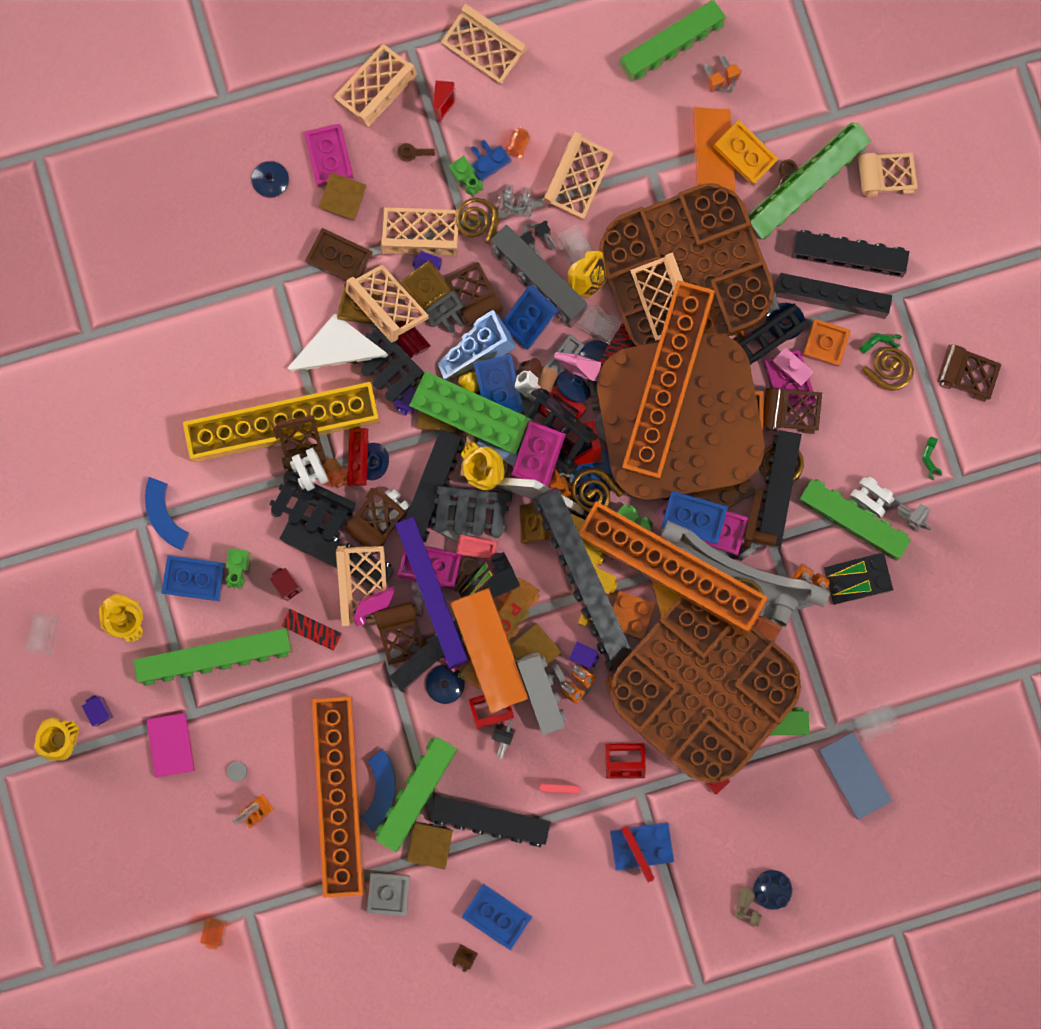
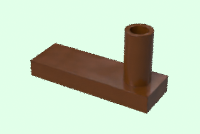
M756 488L743 544L745 548L751 549L752 542L773 547L776 544L777 535L755 531L764 491L762 489Z

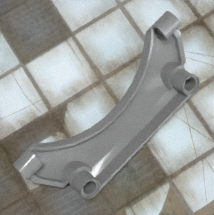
M667 521L662 531L661 537L727 575L735 579H750L757 583L764 595L768 597V601L759 616L768 619L776 625L787 626L791 612L795 608L801 610L812 605L824 607L828 601L830 591L807 581L770 574L742 564L715 550L691 530L671 521ZM743 583L751 587L752 589L756 590L751 584Z

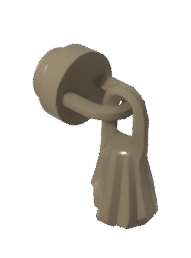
M744 887L738 891L736 917L740 920L744 918L750 919L749 926H759L762 915L758 914V911L753 910L752 915L747 914L749 906L755 898L754 891L749 887ZM740 908H744L743 913H739Z

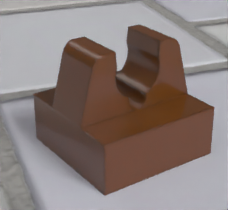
M460 944L452 960L453 966L456 967L458 963L464 967L463 972H466L468 969L470 970L478 953Z

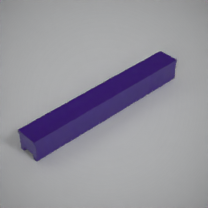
M414 517L401 522H395L446 661L452 670L454 667L469 661Z

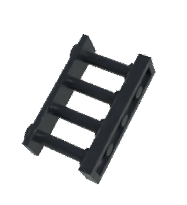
M543 388L536 389L531 392V395L537 400L526 417L533 420L541 406L544 405L551 412L542 425L550 427L556 417H558L565 423L560 431L566 434L565 437L571 429L579 435V438L567 455L560 450L555 465L565 475H568L579 466L574 462V458L585 441L590 443L599 436L594 433L591 427L583 424L555 400L548 390Z

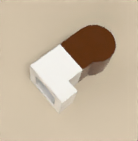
M537 358L521 362L518 369L515 388L525 397L532 396V391L541 388L538 385L539 374L542 372V365Z

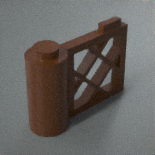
M479 262L445 278L450 287L459 292L458 296L460 298L462 293L472 296L471 300L461 308L462 314H460L463 323L468 324L469 327L492 310L496 314L503 311L499 298L495 294ZM478 269L480 273L478 280L469 278L470 272ZM457 278L464 280L461 288L453 286L451 281ZM467 281L476 284L474 292L464 290ZM479 285L487 287L489 292L484 295L478 294Z
M950 344L947 347L937 382L940 383L939 386L942 388L950 389L955 387L974 394L975 399L985 402L986 399H991L1001 363L966 351L961 346ZM968 358L975 359L978 367L970 370L967 364ZM987 364L995 367L993 374L987 376L983 368ZM980 369L984 379L976 382L972 372ZM968 374L972 385L965 386L960 384L964 375ZM985 381L988 386L987 394L981 392L977 384Z
M766 388L763 426L766 427L767 431H777V428L803 429L802 433L814 434L815 430H819L823 392ZM789 394H796L800 399L793 407L788 403ZM810 395L817 396L816 404L812 408L805 402ZM803 403L808 411L800 417L794 409ZM793 412L798 420L793 424H786V416ZM810 413L815 418L814 426L806 425L803 421Z
M314 415L276 423L273 431L275 438H280L285 458H282L284 469H288L289 472L294 471L290 464L293 461L292 457L300 454L301 458L307 457L306 450L312 447L316 451L321 464H326L325 452ZM304 423H312L309 431L301 428ZM290 427L294 430L288 435L282 432L281 428ZM297 431L305 434L301 441L294 438ZM311 437L316 440L317 444L308 445L305 442ZM290 441L298 444L296 448L287 450V445ZM311 463L306 465V468L312 467Z
M370 488L365 496L367 498L366 502L354 518L351 516L344 525L346 527L344 530L363 547L384 546L386 539L396 527L395 522H399L406 511L380 488ZM377 494L382 498L383 506H375L374 498ZM388 508H394L399 513L396 518H389ZM376 509H384L385 519L377 520ZM365 510L372 511L373 520H367L362 516ZM379 522H386L387 531L384 534L379 530Z
M412 601L374 612L389 665L407 661L417 652L413 653L408 650L412 642L420 645V649L427 644L426 639L422 640L416 616H419L416 604H412ZM414 625L415 632L412 637L403 633L406 627ZM393 631L397 633V636L392 642L385 638L384 633ZM400 636L409 640L405 648L396 644ZM393 647L402 651L399 657L391 659L390 652Z

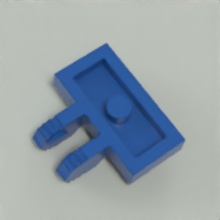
M483 139L480 143L487 152L485 156H481L477 147H471L473 154L477 158V161L471 164V166L475 170L476 177L481 181H484L511 163V158L501 145L491 150L490 146Z

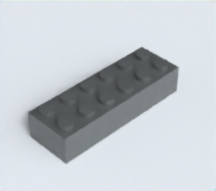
M507 224L490 240L493 257L498 261L501 259L506 264L504 267L511 274L515 273L519 277L518 281L524 287L532 284L559 310L557 315L561 324L564 326L568 325L571 328L587 313L588 303Z

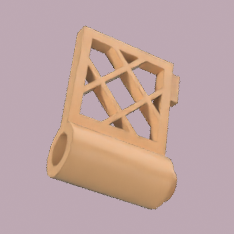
M868 153L858 157L862 193L867 195L868 198L876 197L878 193L902 191V194H913L914 190L918 189L913 153L882 155ZM908 158L909 166L905 169L897 162L900 159ZM881 160H888L893 165L889 170H886L882 166ZM894 166L903 173L899 179L890 173ZM904 175L911 179V185L906 186L900 181ZM886 176L895 182L892 187H885L884 179Z

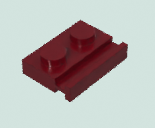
M398 321L396 324L401 328L406 325V321ZM415 327L399 335L398 340H396L410 358L427 351L431 346Z

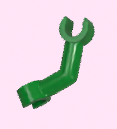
M877 333L859 349L865 354L879 341L890 343L892 347L898 348L901 345L896 344L894 339H901L902 336L899 334L889 336Z
M932 436L929 437L926 443L922 460L929 471V478L934 480L932 472L937 471L939 476H942V471L936 468L930 459L931 453L938 441L937 438Z

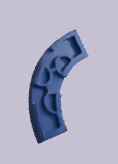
M149 477L145 491V505L149 520L156 532L167 543L183 550L189 532L177 526L167 512L165 497L168 484Z
M384 749L368 760L375 776L376 787L373 801L361 818L372 832L385 820V816L392 806L395 796L394 769Z

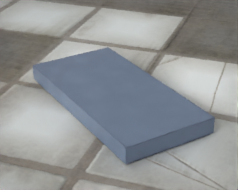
M854 732L819 750L857 820L892 801Z

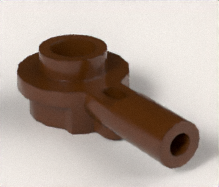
M404 143L400 145L397 153L402 161L409 162L415 159L416 156H435V148L415 149L412 144Z
M784 160L780 164L779 173L781 178L776 189L798 170L797 164L793 160Z
M465 557L461 560V572L456 579L455 592H457L466 577L472 576L479 568V563L475 558Z

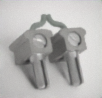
M920 503L914 512L903 504L898 506L897 514L909 522L908 526L914 531L918 532L920 528L931 529L925 522L930 513L928 507Z

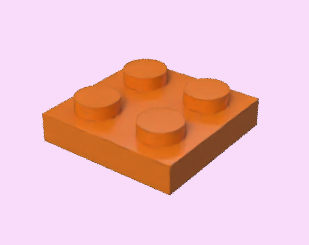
M814 319L803 356L839 367L851 330Z
M619 591L613 611L623 633L643 640L656 603Z

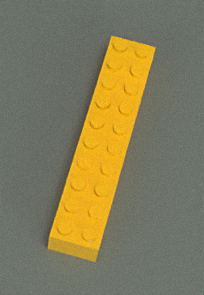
M371 382L185 421L183 422L190 460L195 463L281 444L280 438L276 439L273 431L276 423L314 415L319 436L380 423L373 386ZM304 423L301 428L309 431L312 423ZM290 427L281 428L282 432L288 435L294 430ZM297 431L294 438L302 440L305 434Z

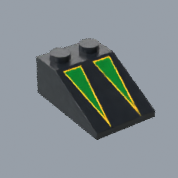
M504 552L495 553L486 559L458 592L461 597L490 588L492 597L495 598L520 587V584Z
M884 552L824 567L826 578L830 580L828 586L833 605L893 591Z

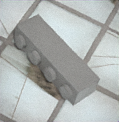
M537 651L517 658L516 662L542 734L545 735L564 728L563 721L566 720L563 709H558L557 703H560L557 692H552L551 685H554L550 673L546 675L544 668L547 667L544 655L540 656Z

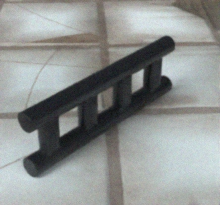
M795 303L737 342L746 352L750 365L809 326L806 319L800 322L794 312L799 310ZM788 317L794 327L784 333L778 323ZM772 328L778 338L768 343L762 334ZM757 339L762 348L752 354L747 344Z

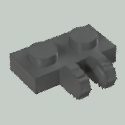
M455 290L425 310L429 315L428 320L433 327L443 322L448 331L454 333L456 329L448 319L450 316L454 318L459 326L465 325L460 314L457 312L465 305Z

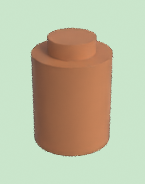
M542 366L538 385L551 393L558 372L552 368Z

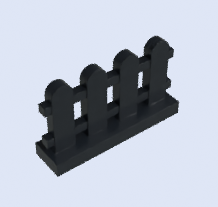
M373 323L370 327L374 332L371 335L367 333L365 337L385 351L388 356L386 358L378 357L372 358L369 361H362L364 365L361 368V373L366 377H370L373 373L377 376L373 380V385L379 390L385 386L389 389L385 393V398L389 402H395L397 399L401 401L403 399L401 395L411 386L415 387L417 385L416 381L422 379L424 371L395 341L391 343ZM382 341L386 343L383 347L380 345ZM394 353L398 356L395 360L391 357ZM388 360L391 364L380 373L378 369ZM352 361L353 364H359V363H360V362H357V361ZM406 366L410 368L408 372L404 370ZM401 373L403 376L392 386L389 382Z
M286 471L283 476V485L280 484L279 486L280 494L275 501L271 500L269 504L272 506V516L280 517L283 512L289 514V524L297 525L301 520L306 523L305 529L310 534L320 529L324 531L323 539L326 542L333 541L335 537L339 538L341 535L339 529L342 523L348 521L355 512L356 503L315 483V488L307 491L306 488L302 489L298 482L300 476ZM292 496L298 499L293 509L286 507ZM309 504L315 507L310 517L304 515ZM326 513L333 515L328 525L321 523Z
M434 484L433 492L438 494V497L433 500V503L437 505L435 518H431V523H434V529L437 532L442 533L446 530L447 525H453V531L456 534H463L467 526L472 527L471 532L475 536H481L484 528L490 529L492 537L499 538L502 535V531L506 530L507 526L503 525L505 511H509L506 501L512 502L513 494ZM450 495L457 496L456 500H450ZM469 497L475 498V502H469ZM488 499L494 500L493 504H487ZM449 505H455L454 520L448 519ZM468 507H474L472 522L466 521ZM486 509H492L491 524L485 523Z

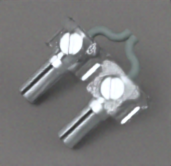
M508 184L506 191L503 190L502 195H499L498 211L508 214L516 212V215L531 217L533 201L530 195L532 189L529 188V191L528 187L525 189V193L521 194L518 199L517 208L513 209V185L511 184L510 187V184Z

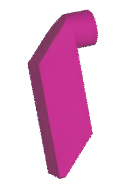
M395 587L361 599L353 617L356 626L367 622L365 615L389 606Z

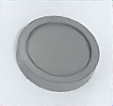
M241 762L231 763L227 769L228 777L233 781L243 780L247 775L246 766Z

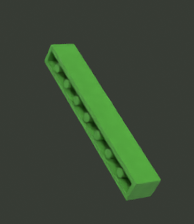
M849 123L748 214L757 239L769 237L774 228L785 222V218L795 213L803 202L810 200L812 194L816 190L823 188L826 185V181L836 176L844 165L851 163L857 153H861L866 149V145L871 140L860 123Z
M285 628L134 659L133 662L137 683L149 686L154 685L156 680L162 679L163 682L173 681L175 676L181 675L182 678L192 677L193 673L199 671L201 674L211 673L214 668H220V670L231 669L233 664L246 666L250 665V661L258 660V663L269 661V657L277 656V659L285 658L293 650L289 630Z

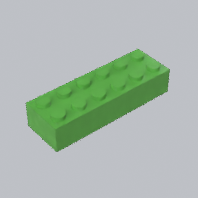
M425 371L409 405L515 455L521 445L528 423L532 421V419L427 371Z
M437 736L435 739L431 738L428 742L426 755H421L418 759L416 772H411L405 782L408 784L406 789H402L395 799L398 801L396 806H392L385 816L387 818L386 823L380 824L375 832V835H377L376 841L394 852L399 851L458 748Z

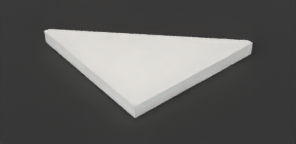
M334 314L291 363L288 369L291 372L301 369L309 370L320 368V366L346 364V362L352 361L360 362L378 357L386 358L388 354L347 322L338 320L337 315Z
M504 478L495 486L531 499L551 489L537 480ZM562 495L569 511L583 515L584 510L581 509L579 504Z

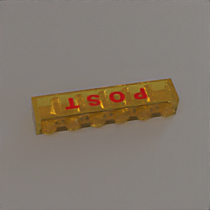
M517 578L520 587L509 591L498 608L508 641L511 637L514 638L520 629L518 625L521 620H526L530 613L528 611L531 604L535 605L540 597L538 594L540 590L522 578ZM469 656V662L463 665L457 677L480 689L481 685Z

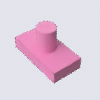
M786 347L772 361L775 366L799 387L814 373Z

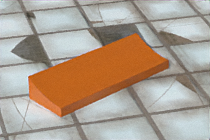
M694 106L693 129L697 186L709 183L719 184L735 192L734 167L713 148V145L731 128L730 109Z
M490 588L453 600L451 606L491 714L529 699Z

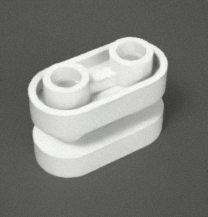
M313 447L306 450L307 457L301 458L300 454L292 457L293 461L290 462L294 472L299 473L300 478L298 482L301 488H306L307 491L315 488L313 482L317 480L321 484L329 482ZM310 463L315 471L312 475H309L306 465Z
M863 477L858 483L862 488L861 491L854 489L850 494V498L862 508L873 512L875 517L881 518L886 512L882 506H890L894 501L893 493L886 488L882 489L878 486V482L872 477ZM869 493L871 496L876 498L877 501L874 502L866 495Z
M389 489L385 492L406 512L409 510L410 504L406 500L402 503L398 501L401 495L396 490L391 491ZM381 500L378 504L375 503V506H383V501ZM376 509L377 519H385L384 509ZM394 509L389 514V518H396L399 513ZM368 510L367 516L373 520L372 511ZM381 522L378 527L382 532L387 531L386 522Z

